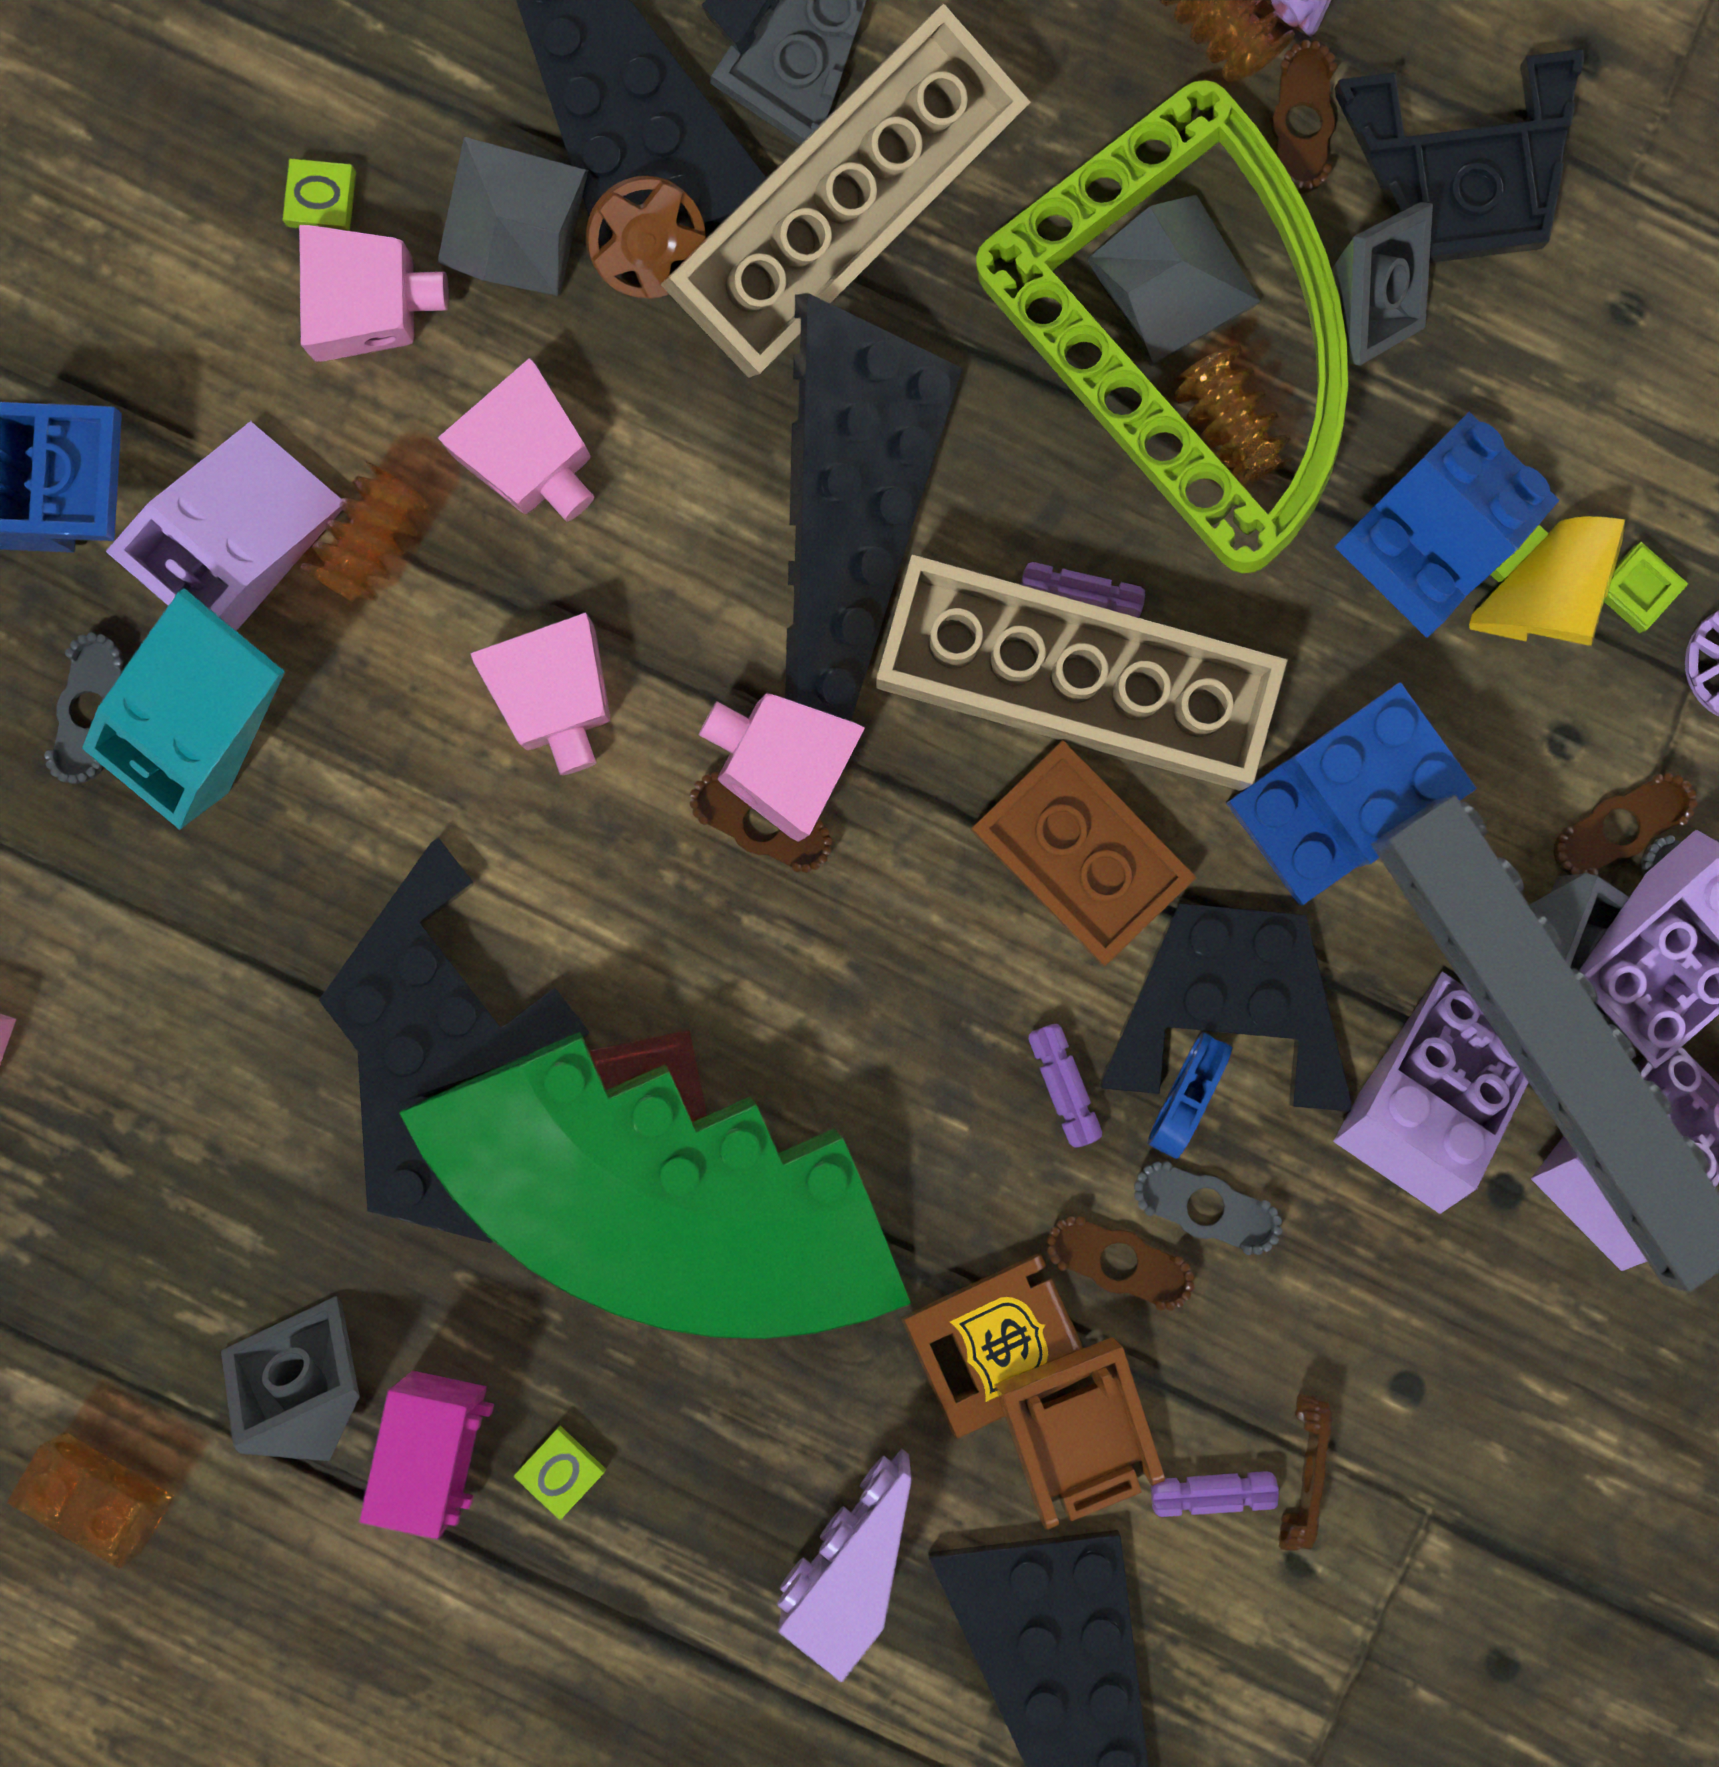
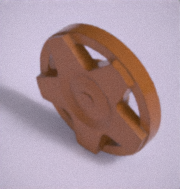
M655 176L632 177L609 188L594 205L586 228L588 254L599 275L615 290L638 298L651 299L668 295L669 293L660 284L670 275L672 262L685 260L706 239L703 218L689 195L671 181ZM639 190H652L646 200L640 205L623 197ZM680 202L688 211L692 228L679 224L676 221ZM604 218L611 228L613 236L599 249L598 236L600 225ZM635 271L640 284L624 281L616 275Z

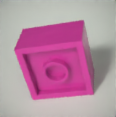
M412 1370L388 1390L359 1523L433 1539H439L449 1525L456 1526L459 1523L461 1516L460 1508L470 1509L474 1499V1495L464 1493L477 1430L481 1425V1416H491L494 1407L493 1403L484 1402L487 1386Z

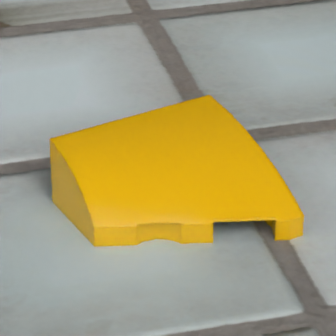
M1587 516L1559 521L1540 544L1472 613L1469 629L1526 642L1529 633L1592 646L1603 603L1608 595L1622 545L1625 519Z

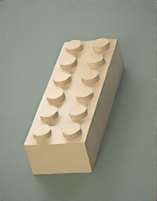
M943 3L660 285L748 378L758 375L800 334L801 319L795 318V295L810 293L831 303L1031 102Z
M911 555L877 675L876 689L1242 791L1254 783L1287 659Z

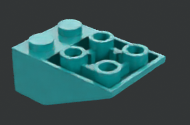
M184 588L175 595L97 708L82 749L180 830L229 793L285 671Z

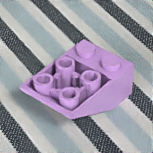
M250 421L152 499L106 552L168 606L175 595L185 588L237 631L344 509L347 503Z
M1698 830L1693 831L1645 874L1579 970L1594 987L1598 996L1596 1003L1655 1069L1719 1015V842Z
M1441 972L1359 1092L1351 1107V1112L1347 1114L1333 1142L1441 1214L1477 1189L1529 1082L1466 987L1444 972Z
M1682 1047L1656 1069L1645 1058L1641 1059L1635 1067L1645 1081H1652L1665 1094L1672 1107V1113L1668 1115L1681 1136H1687L1692 1139L1703 1151L1709 1162V1169L1705 1172L1716 1187L1719 1183V1084ZM1563 1137L1532 1176L1531 1180L1621 1271L1647 1262L1566 1138Z
M902 1448L892 1461L882 1456L874 1464L860 1485L864 1490L860 1497V1502L852 1512L842 1507L833 1516L820 1535V1539L824 1542L812 1563L808 1562L805 1558L800 1559L780 1586L783 1595L777 1603L781 1608L778 1632L840 1682L845 1679L884 1628L911 1483L909 1454Z

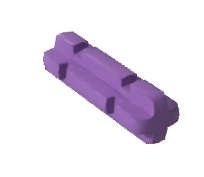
M1035 562L1028 563L1024 569L1021 582L1023 586L1137 618L1141 615L1145 600V590L1140 586L1121 582L1119 587L1111 585L1112 580L1062 569V572L1059 574L1052 572L1053 566Z
M1050 1024L1034 1030L1029 1034L1028 1040L1036 1059L1041 1058L1044 1066L1040 1067L1057 1114L1059 1116L1063 1115L1066 1121L1062 1124L1069 1144L1074 1148H1078L1097 1141L1102 1137V1130L1095 1112H1089L1087 1105L1091 1104L1074 1058L1066 1054L1065 1048L1069 1047L1062 1027L1058 1024Z
M1268 1471L1247 1473V1478L1245 1479L1238 1477V1473L1187 1477L1186 1483H1180L1177 1478H1165L1164 1482L1154 1486L1151 1485V1501L1155 1514L1160 1517L1182 1516V1510L1188 1509L1189 1512L1191 1511V1515L1243 1511V1506L1246 1505L1252 1507V1511L1270 1510L1278 1507L1279 1492L1276 1477Z

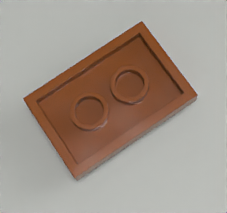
M1064 740L971 828V831L1103 967L1120 953L1197 878Z

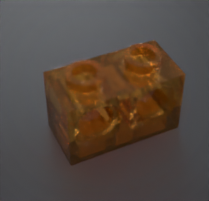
M64 1432L39 1446L7 1503L120 1569L143 1551L174 1495Z

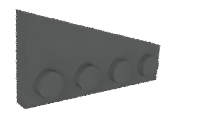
M780 0L774 11L769 8L767 9L754 30L756 38L745 53L740 55L732 45L713 72L710 84L801 145L828 117L866 0Z

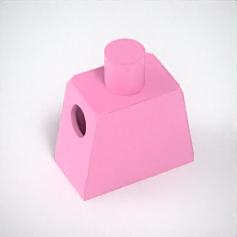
M299 225L301 346L314 361H328L409 345L414 341V311L448 310L449 287L446 272H413L412 255L402 240L312 225Z
M530 358L438 437L454 459L524 514L531 512L546 499L561 517L568 522L580 515L594 499V495L574 474L588 462L591 456L539 369Z
M586 613L470 653L473 663L515 738L523 748L532 750L550 744L560 775L575 773L596 764L585 731L609 722L610 713L596 631L593 622Z
M765 694L757 702L749 718L716 701L698 735L731 752L718 776L719 782L786 835L799 842L811 834L865 728L857 723L773 694Z

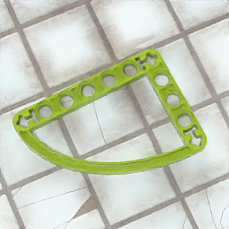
M1207 80L1195 81L1179 90L990 236L979 247L976 264L979 282L984 291L1219 560L1232 571L1253 573L1264 568L1293 541L1314 512L1331 477L1342 438L1348 391L1347 339L1340 297L1327 253L1309 210L1286 168L1257 126L1223 87ZM1196 106L1204 112L1213 107V120L1208 122L1204 117L1200 116L1191 122V109ZM1184 128L1185 143L1182 142L1181 136L1179 134V132L1182 131ZM1148 140L1163 141L1171 149V153L1165 161L1152 165L1143 163L1137 158L1135 153L1137 148ZM1218 142L1231 155L1250 182L1280 233L1302 289L1309 312L1316 351L1318 393L1315 420L1307 450L1292 483L1269 514L1263 510L1053 273V270ZM1107 177L1114 179L1122 187L1121 193L1116 199L1105 203L1092 200L1086 193L1088 186L1099 178ZM1049 216H1062L1071 222V232L1065 238L1058 241L1045 240L1037 232L1039 224ZM1001 257L1007 263L1015 260L1018 277L1024 283L1019 292H1017L1016 282L1006 271L1000 270L995 273L994 261ZM1048 297L1060 303L1062 307L1061 314L1056 320L1048 324L1035 323L1026 314L1029 305L1039 298ZM1079 342H1089L1099 347L1102 355L1096 365L1088 369H1078L1067 362L1065 358L1067 351ZM1119 387H1129L1140 394L1142 401L1136 411L1126 415H1119L1107 408L1105 404L1106 398L1111 391ZM1164 432L1174 434L1183 445L1181 452L1169 461L1153 459L1145 449L1148 440L1152 436ZM1199 479H1211L1221 486L1224 494L1218 504L1209 508H1201L1193 505L1186 496L1188 487ZM1234 505L1239 507L1234 510L1233 522L1246 535L1253 533L1255 530L1260 533L1258 535V550L1254 552L1247 546H1243L1237 551L1233 549L1235 533L1232 527L1225 521V517L1231 512ZM1220 522L1217 528L1212 527V525Z

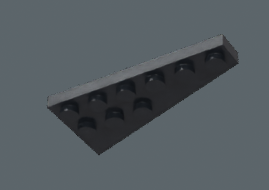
M516 0L571 165L588 170L582 196L588 216H590L599 198L615 184L632 177L655 176L671 181L689 195L701 213L706 231L718 227L767 179L631 0ZM639 190L623 197L640 205L646 200L652 190ZM680 202L676 221L679 224L692 228L688 211ZM604 218L599 230V248L604 246L613 236V232Z
M810 293L795 295V318L801 319L800 354H794L793 379L799 380L798 419L792 423L789 525L796 526L795 561H788V585L794 586L793 624L787 628L785 699L851 721L962 368Z
M1118 1530L928 1552V1557L1026 1767H1149L1121 1535Z

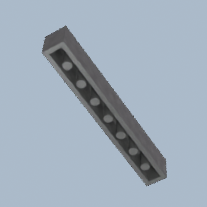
M1455 795L1433 801L1371 843V846L1661 1283L1665 1286L1691 1292L1719 1272V1192L1705 1172L1709 1169V1162L1705 1154L1692 1139L1687 1136H1681L1668 1116L1672 1113L1669 1100L1656 1084L1650 1080L1645 1081L1631 1061L1635 1057V1051L1630 1041L1616 1026L1612 1024L1607 1025L1594 1005L1598 1001L1594 987L1579 970L1570 969L1557 949L1561 945V940L1555 928L1543 915L1539 913L1534 914L1520 893L1524 890V885L1519 874L1507 860L1502 857L1497 859L1483 838L1487 834V829L1477 811L1467 802L1460 803Z

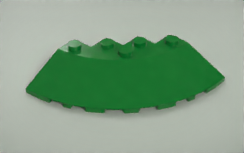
M581 1032L399 1112L422 1157L446 1191L491 1240L527 1269L569 1295L616 1316L668 1331L713 1338L770 1339L816 1334L868 1321L911 1304L869 1196L843 1137L835 1129H831L777 1153L759 1109L751 1097L691 1122L666 1064L606 1090Z

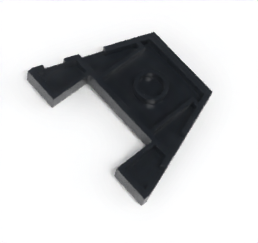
M1583 49L1525 57L1520 65L1528 122L1406 137L1403 132L1395 72L1338 80L1334 88L1335 97L1394 216L1420 202L1433 204L1429 263L1543 249L1550 241L1564 167L1562 157L1567 131L1571 127L1575 103H1573L1577 78L1581 74L1584 61Z
M439 837L426 848L319 999L324 1009L398 1104L476 1078L478 1075L490 1072L578 1032H581L583 1039L590 1034L556 988H553L506 1025L500 1027L422 927L425 921L473 887V881Z
M1176 904L1144 977V983L1131 1013L1128 1014L1120 1032L1118 1043L1101 1076L1100 1088L1160 1094L1164 1036L1167 1027L1288 1038L1294 1040L1289 1106L1351 1112L1350 1094L1307 916Z
M358 1053L367 1211L488 1243L494 1242L446 1191L422 1157L399 1113L401 1110L432 1096L424 1095L398 1104Z

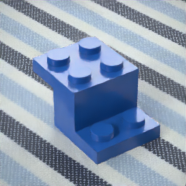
M0 402V550L75 553V540L115 541L122 413L119 410L108 406Z
M1468 412L1334 547L1427 638L1445 622L1469 593L1518 550L1559 502V499L1550 491V486L1542 474L1522 464L1505 447L1503 438L1495 428L1485 422H1480L1474 415Z
M1400 682L1344 722L1325 732L1257 780L1253 785L1226 802V804L1300 906L1307 903L1353 869L1376 861L1379 856L1371 846V843L1435 800L1453 795L1460 801L1477 788Z

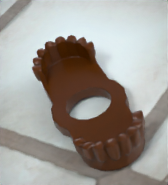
M1304 40L1301 45L1296 43L1291 50L1286 52L1280 64L1282 71L1279 85V104L1274 110L1271 121L1273 135L1277 140L1276 155L1286 168L1299 194L1309 193L1317 189L1327 180L1328 174L1332 170V165L1327 164L1328 140L1333 133L1335 125L1334 111L1330 106L1331 78L1337 69V63L1333 62L1334 54L1328 53V46H1320L1319 41L1316 40L1311 42V44L1308 40ZM1297 106L1312 108L1320 117V131L1315 136L1307 139L1295 137L1286 127L1285 119L1287 113Z
M713 772L711 776L704 775L702 781H697L694 785L695 789L690 792L692 813L696 818H699V822L702 825L708 824L733 837L737 844L749 853L768 855L792 867L793 871L800 872L802 870L804 873L810 872L811 869H819L820 864H825L828 859L827 856L831 854L830 845L832 844V838L829 836V829L823 827V822L817 820L811 834L799 842L790 838L780 829L773 839L766 842H757L749 838L744 831L743 821L745 815L752 807L719 782L718 772Z
M1667 773L1655 775L1652 781L1644 783L1624 796H1614L1601 801L1593 809L1591 815L1572 826L1564 828L1562 833L1558 835L1554 843L1553 852L1557 865L1569 875L1588 873L1597 876V870L1614 860L1639 854L1648 846L1652 838L1673 826H1682L1688 823V818L1694 816L1693 808L1697 806V801L1693 799L1696 797V791L1690 789L1691 783L1683 781L1682 776H1673V774ZM1615 809H1624L1630 812L1638 824L1634 840L1624 846L1610 842L1603 830V822L1606 816Z
M1068 1216L1064 1220H1059L1051 1228L1050 1235L1047 1238V1243L1049 1244L1047 1252L1051 1255V1261L1057 1264L1061 1271L1070 1269L1090 1277L1107 1292L1117 1294L1127 1292L1153 1303L1160 1311L1165 1308L1172 1311L1175 1309V1305L1182 1307L1185 1303L1184 1300L1191 1298L1189 1291H1193L1195 1288L1192 1282L1194 1274L1190 1271V1265L1184 1262L1181 1256L1174 1257L1144 1244L1141 1238L1130 1231L1121 1229L1109 1230L1086 1221L1082 1216H1077L1076 1218ZM1111 1244H1127L1136 1253V1269L1126 1279H1111L1101 1269V1254Z
M1302 1394L1297 1396L1295 1416L1298 1420L1304 1421V1429L1309 1431L1303 1465L1299 1512L1282 1514L1281 1520L1283 1523L1280 1526L1278 1537L1280 1549L1296 1551L1300 1548L1311 1549L1316 1542L1319 1529L1320 1500L1324 1487L1326 1454L1332 1430V1413L1328 1402L1317 1401L1313 1396Z

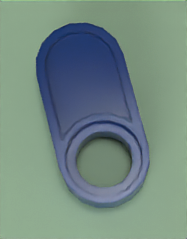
M1205 1032L1200 1033L1191 1047L1154 1122L1147 1141L1149 1146L1175 1159L1181 1156L1190 1142L1228 1064L1233 1048L1231 1045L1215 1040Z

